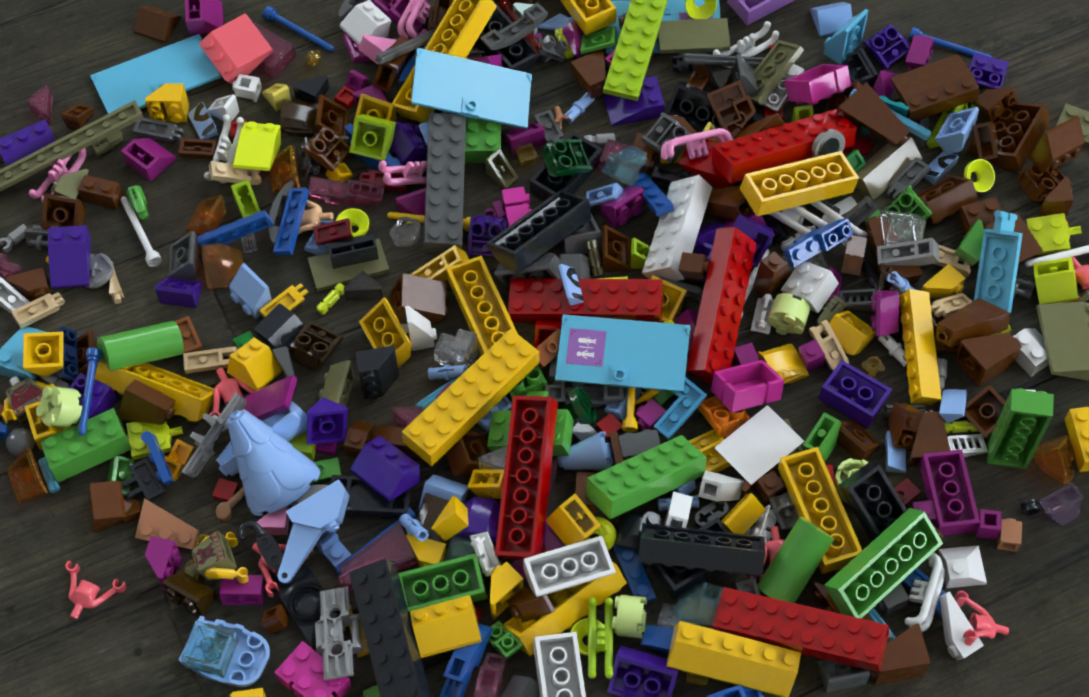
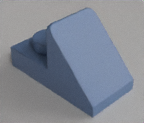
M335 532L322 534L315 544L335 569L352 556L339 541L338 535Z

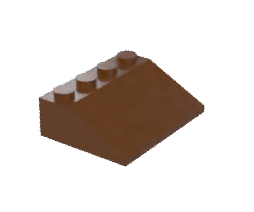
M958 54L890 78L900 102L909 107L907 117L912 121H917L977 100L979 97V86L972 72Z
M1015 102L1014 105L1010 106L993 120L998 138L999 158L986 161L1004 170L1021 172L1051 121L1046 105ZM985 118V120H984L983 123L990 122V121ZM974 137L966 151L968 154L979 158Z

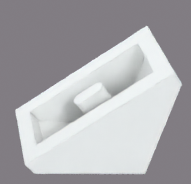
M234 94L217 98L207 110L210 115L222 121L223 115L228 114L231 122L240 112Z

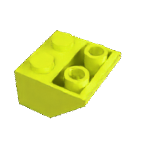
M1072 257L1033 264L1039 304L1065 303L1079 300Z

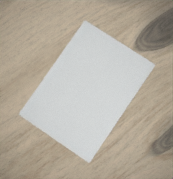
M767 405L718 444L715 449L752 485L778 464L780 458L789 455L804 440Z

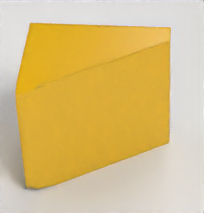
M340 163L334 171L327 170L326 176L334 186H337L352 178L353 173L345 163Z

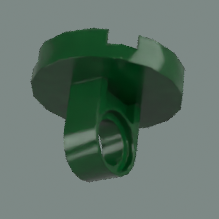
M579 386L571 389L569 392L571 402L561 409H568L573 419L579 417L585 424L596 421V410L592 411L590 404L593 402L588 393L582 387L579 388Z

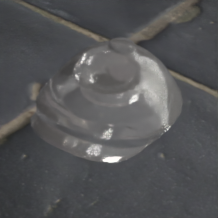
M409 217L400 218L390 230V237L399 247L415 245L422 234L420 222Z

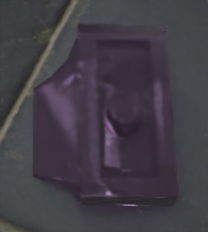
M1071 482L1041 499L1038 504L1051 519H1055L1063 526L1080 516V504L1084 496Z

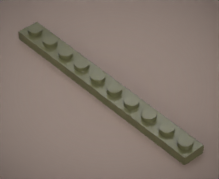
M134 100L0 170V192L55 164L58 159L63 160L144 118L137 102Z

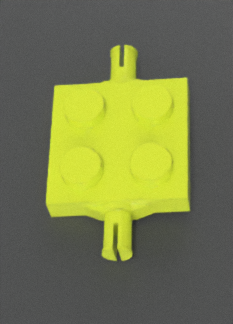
M1065 213L1027 219L1028 229L1043 250V252L1036 255L1070 250V235L1082 234L1081 226L1069 228L1066 223Z
M167 420L162 425L138 421L126 423L127 437L132 447L131 456L133 460L149 457L150 449L141 440L143 432L149 431L157 437L163 453L171 452L172 436L183 434L181 426L170 429L167 425Z

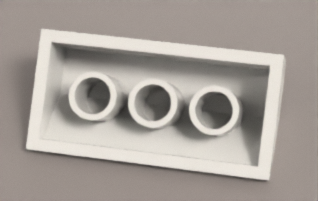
M602 535L524 558L523 569L528 584L536 597L616 573Z

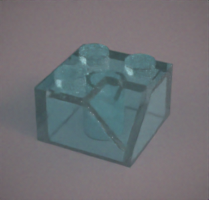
M196 620L181 656L184 666L225 678L239 641L236 631Z

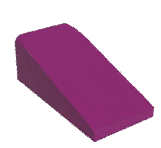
M570 22L562 28V32L573 55L579 59L584 56L580 52L582 41L581 29L574 22Z

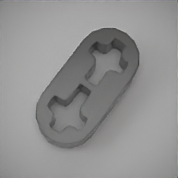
M712 501L699 510L695 515V526L699 529L717 517L721 521L728 513L727 502ZM716 506H717L718 508L723 507L722 512H721V511L715 512ZM700 517H702L703 519L708 517L707 523H705L704 521L700 523Z

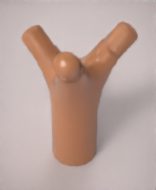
M556 106L553 109L556 116L554 123H558L562 130L563 119L569 120V116L563 115L560 107Z

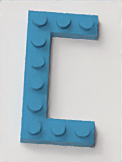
M686 377L684 392L671 391L678 399L654 425V428L668 440L707 398V394Z

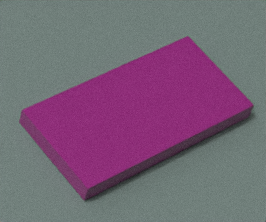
M291 375L245 396L247 405L244 409L261 421L288 410L297 378Z

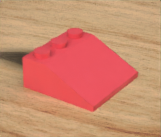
M243 14L211 31L199 43L222 77L231 84H233L234 80H237L239 74L249 75L274 51L247 14Z

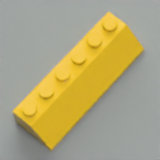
M103 359L97 364L95 380L112 387L113 390L124 395L125 388L136 379L176 400L174 415L186 417L191 422L201 420L204 414L208 413L214 401V388L148 363L109 371Z
M612 562L616 571L615 574L546 594L555 609L553 613L529 621L512 617L503 626L508 631H511L523 644L521 650L531 656L534 654V637L560 634L564 630L570 629L576 621L588 615V600L590 598L596 599V606L601 605L609 596L619 592L627 582L617 564Z
M679 621L674 626L666 667L734 685H741L742 687L780 697H789L798 673L801 652Z

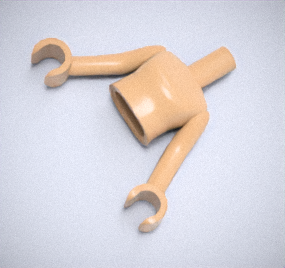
M307 200L306 206L311 209L304 210L298 234L313 230V227L319 226L321 220L333 219V213H322V208L318 204Z

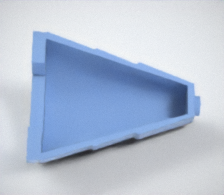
M291 401L288 410L262 421L271 427L273 432L288 442L307 431V415L293 401ZM230 441L216 459L220 464L218 469L226 477L229 474L234 476L239 473L237 459L233 454Z
M245 409L233 412L229 419H227L233 454L237 459L247 506L252 514L262 516L264 511L270 514L286 507L311 488L309 484L312 480L315 482L319 478L320 469L316 466L315 462L294 448L291 443L273 432L271 427Z

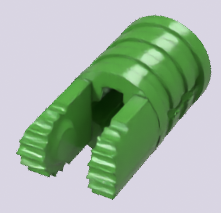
M138 185L131 186L126 190L131 208L135 210L139 219L146 221L149 213L142 187Z

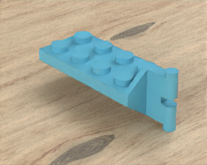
M997 210L994 212V229H984L974 300L980 298L1011 313L1023 233L1014 232L1015 221L1017 220L1016 214Z

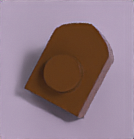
M704 64L697 66L686 83L705 90L710 81L709 70Z

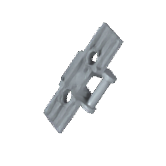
M235 392L219 417L215 414L213 416L204 414L202 418L211 425V428L205 436L199 435L194 431L191 433L190 437L195 439L194 444L198 448L181 471L182 473L191 478L199 475L210 457L215 453L213 451L214 442L218 439L221 432L228 429L227 419H229V416L237 410L242 411L247 405L244 397Z
M349 587L320 591L321 616L320 620L315 623L316 650L319 655H323L324 680L354 676L353 654L361 653L363 645L360 641V615H350ZM333 611H341L339 617H330ZM347 626H351L352 643L350 640L344 641L343 631L346 630Z

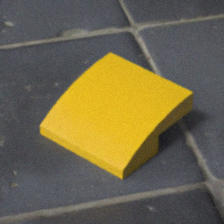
M715 429L693 438L689 442L707 457L705 470L717 473L732 465L715 449L718 444L725 440L724 437L717 434Z

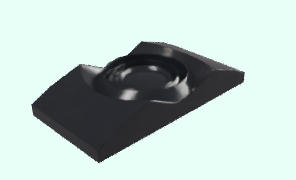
M332 475L331 484L339 479L349 494L344 516L373 515L389 519L408 514L411 488L389 501L357 476Z
M304 563L290 583L284 584L278 579L275 582L278 585L279 591L275 588L273 590L314 650L316 648L315 623L320 620L321 616L320 591H324V589L307 564ZM338 610L333 611V612L331 613L330 617H331V618H337V617H339V615H340L339 611H338Z

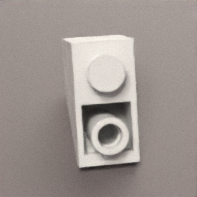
M705 470L698 497L717 502L739 500L744 480Z
M673 491L664 525L686 528L693 497Z

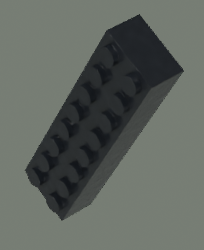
M385 558L349 572L380 697H431L396 562Z

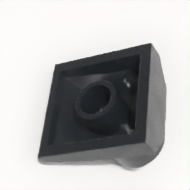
M627 511L620 514L616 547L639 553L642 523L662 525L660 516L654 512L640 514Z

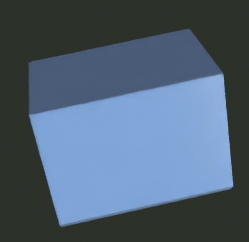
M846 2L810 8V13L820 37L834 35L839 26L842 27L852 18L851 4Z
M433 474L424 484L419 510L425 493H430L446 500H450L452 496H455L464 504L470 489L468 485Z

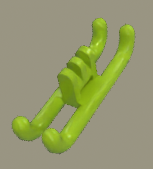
M592 597L588 600V677L590 679L596 677V651H604L605 677L611 679L613 677V600L611 598L605 600V624H597L596 627L597 601Z

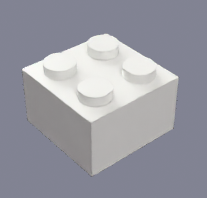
M805 261L795 268L781 291L793 294L792 298L800 301L801 298L805 299L811 307L810 310L819 313L839 282L830 270Z

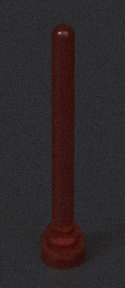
M509 0L499 1L498 6L513 22L519 19L514 13L513 5ZM532 33L525 36L537 50L542 48L541 43Z

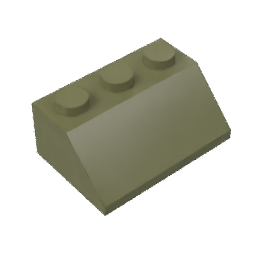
M350 360L330 366L329 372H326L324 375L325 385L324 389H320L319 400L324 397L347 407L355 380Z

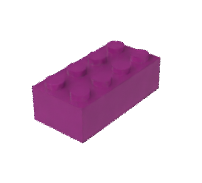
M963 450L923 454L919 466L927 500H933L937 517L934 528L937 534L945 536L976 532L980 519Z

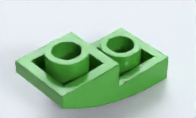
M500 621L491 626L493 629L488 642L506 659L523 647V644L511 631H508Z

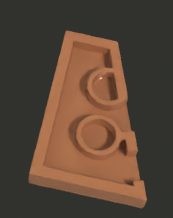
M144 499L135 538L149 541L150 537L153 536L173 540L177 547L191 550L196 547L199 534L198 529Z

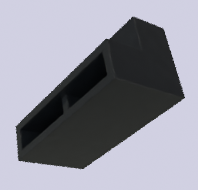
M373 234L327 244L333 269L379 259Z

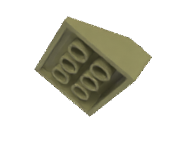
M1068 302L1037 305V313L1051 374L1089 381V303Z

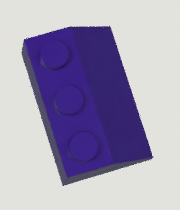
M44 119L0 138V155L5 165L8 166L56 140Z
M841 360L822 386L818 399L865 427L870 428L892 389Z
M381 436L364 445L350 468L354 475L389 501L420 482L419 464Z
M620 646L615 658L613 677L610 679L607 693L620 697H672L679 670L666 667L668 659Z

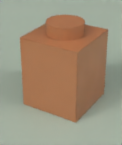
M1012 518L1002 519L1001 531L997 536V549L1017 552L1021 546L1022 522Z

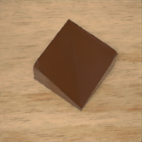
M137 498L124 500L126 518L123 521L126 524L140 518L141 507Z
M282 604L264 610L261 626L268 634L285 629L289 618L288 611Z

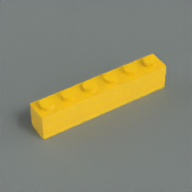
M909 289L899 296L909 395L911 403L931 406L942 398L929 292Z

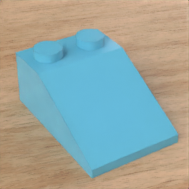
M863 10L847 21L842 27L839 26L835 34L826 39L824 43V54L841 65L847 59L846 55L854 52L862 43L869 10Z
M29 326L20 328L0 349V375L9 378L18 376L21 381L31 378L35 382L38 375L23 370L24 333H44L45 331Z

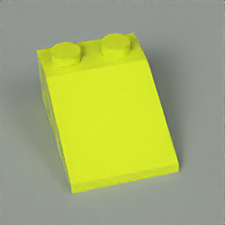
M245 122L240 132L233 168L270 171L281 146L280 125Z

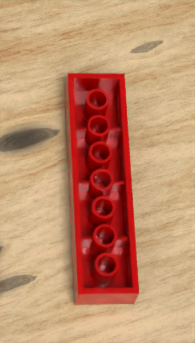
M836 109L714 145L711 164L730 183L743 180L745 174L813 158V151L811 149L814 140L822 132H827L828 129H835L844 136V148L854 146L857 127Z
M736 227L719 228L716 230L686 371L708 385H712L715 371L731 368L756 250V242Z
M562 279L510 280L508 314L512 322L536 323L537 319L562 320L563 314L662 323L664 300L662 279H578L584 302L573 306L569 305Z
M513 396L495 549V555L501 559L524 560V558L542 553L558 402L552 397Z
M726 587L723 588L713 623V628L717 631L875 672H880L889 636L887 624Z

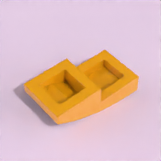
M179 439L176 440L169 456H165L174 482L181 475V471L196 449Z

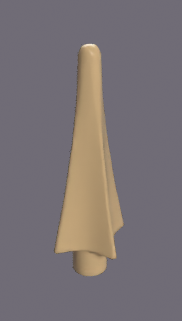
M114 269L110 278L109 294L111 295V301L114 300V303L119 304L122 302L121 298L125 297Z

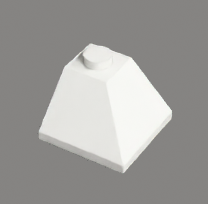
M979 545L938 550L939 557L946 569L944 579L946 588L987 584Z

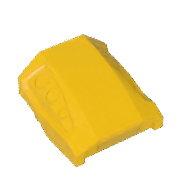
M792 344L758 352L757 356L760 360H764L784 380V384H791L809 376L802 359Z

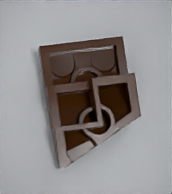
M740 80L706 94L720 127L726 129L732 138L737 135L756 113L749 95L746 96Z

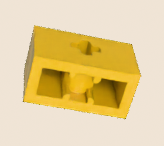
M504 469L473 470L468 488L480 498L501 499Z

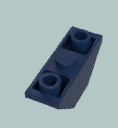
M60 326L57 332L64 333L63 368L54 374L62 379L74 382L78 376L77 331Z

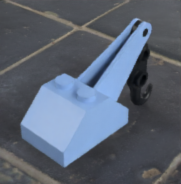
M338 479L287 510L286 513L293 522V526L284 554L274 537L263 530L257 522H244L238 530L239 539L243 540L244 529L252 528L256 534L257 547L271 569L278 571L277 576L280 582L288 584L293 580L322 534L327 532L331 534L340 528L339 525L343 523L349 494Z

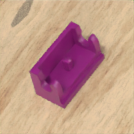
M914 35L905 65L914 66L915 68L908 67L907 71L929 64L933 52V38Z
M247 575L248 582L245 584L239 583L237 577H234V579H222L220 587L222 605H263L265 589L263 575Z

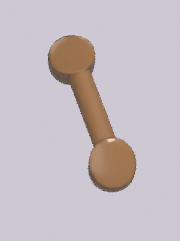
M243 487L227 502H222L217 506L216 516L219 521L226 522L232 518L231 508L245 496Z

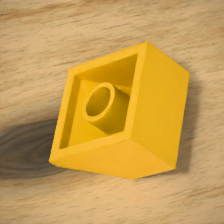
M848 310L835 314L829 323L841 347H843V351L849 355L860 353L876 336L875 331H872V327Z
M256 338L251 339L229 356L227 373L255 391L262 389L282 372L269 346Z
M505 562L502 566L498 565L491 575L490 609L491 617L494 620L509 607L506 601L524 587L523 577L508 562Z

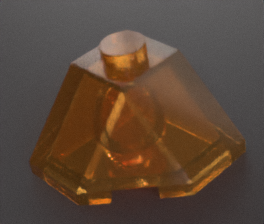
M221 243L202 246L207 288L228 286L243 264L242 250Z
M1069 434L1042 443L1037 447L1034 458L1036 463L1039 464L1040 469L1062 484H1069L1074 478V470L1070 469L1072 460H1074V450Z

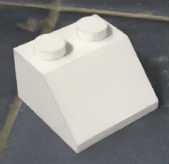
M368 0L356 5L340 23L339 27L360 45L363 35L388 37L391 20Z
M1025 328L1013 336L1019 340L1022 346L1016 361L1030 377L1049 365L1043 336L1035 328Z

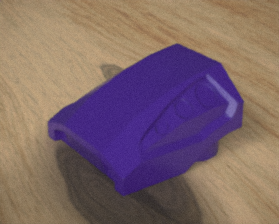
M891 24L862 43L884 69H887L908 55L910 45L904 36L898 33V30Z
M472 216L470 218L468 256L495 257L486 246V243L507 228L508 220L497 216Z
M473 497L464 502V505L468 508L469 526L457 533L456 536L470 537V535L488 532L491 541L496 542L500 504L493 499Z

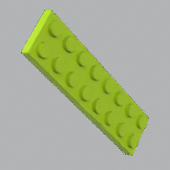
M668 0L630 1L603 93L638 101Z

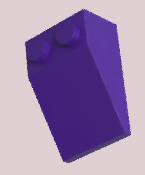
M656 76L644 79L638 101L609 94L603 96L611 127L659 118L660 114L664 113L665 104Z
M86 225L48 228L51 288L90 286L91 235Z

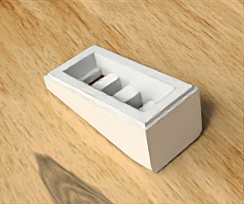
M982 434L947 437L950 450L962 449L964 457L988 452ZM975 441H979L981 448H977ZM968 442H971L973 448L969 447ZM961 443H964L966 449L962 448Z

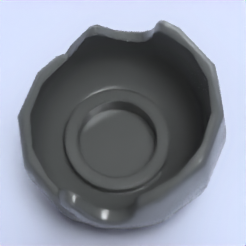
M17 428L8 434L6 448L11 455L19 458L35 451L36 442L32 431L25 428Z

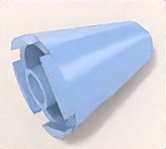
M599 432L572 445L569 456H558L559 466L563 467L565 471H603L612 467L611 447L609 443H605L604 439L607 437L606 432Z

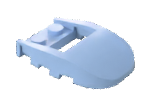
M200 616L179 661L208 680L236 687H247L261 677L270 657V649L267 641L261 635L248 631L240 624L225 623V621L218 619L212 622L205 620L204 616ZM217 631L238 639L222 675L201 668V664Z

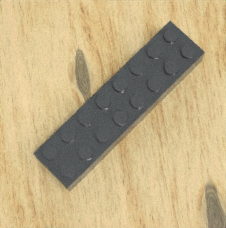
M429 113L423 252L442 254L454 245L460 249L462 248L465 116Z

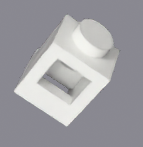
M239 74L237 80H234L232 87L235 95L257 102L262 89L260 78Z

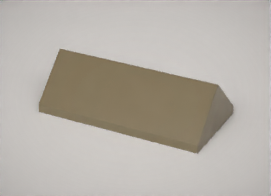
M908 137L901 145L897 143L895 146L887 143L867 160V165L856 172L859 179L855 188L865 196H869L873 202L889 189V184L916 157L920 160L923 159L913 138Z

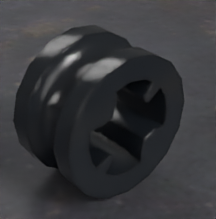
M1037 499L1026 500L1020 504L1021 508L1024 509L1023 515L1030 516L1041 511L1040 506H1037L1039 503Z

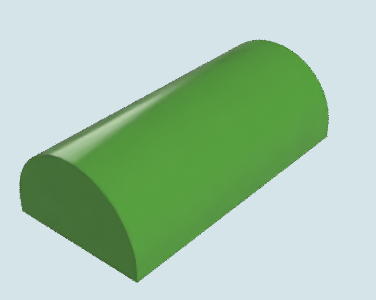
M175 321L101 336L97 338L96 347L102 350V358L109 371L184 353L182 335Z
M800 516L757 584L758 588L770 598L795 603L834 541V538L805 517Z

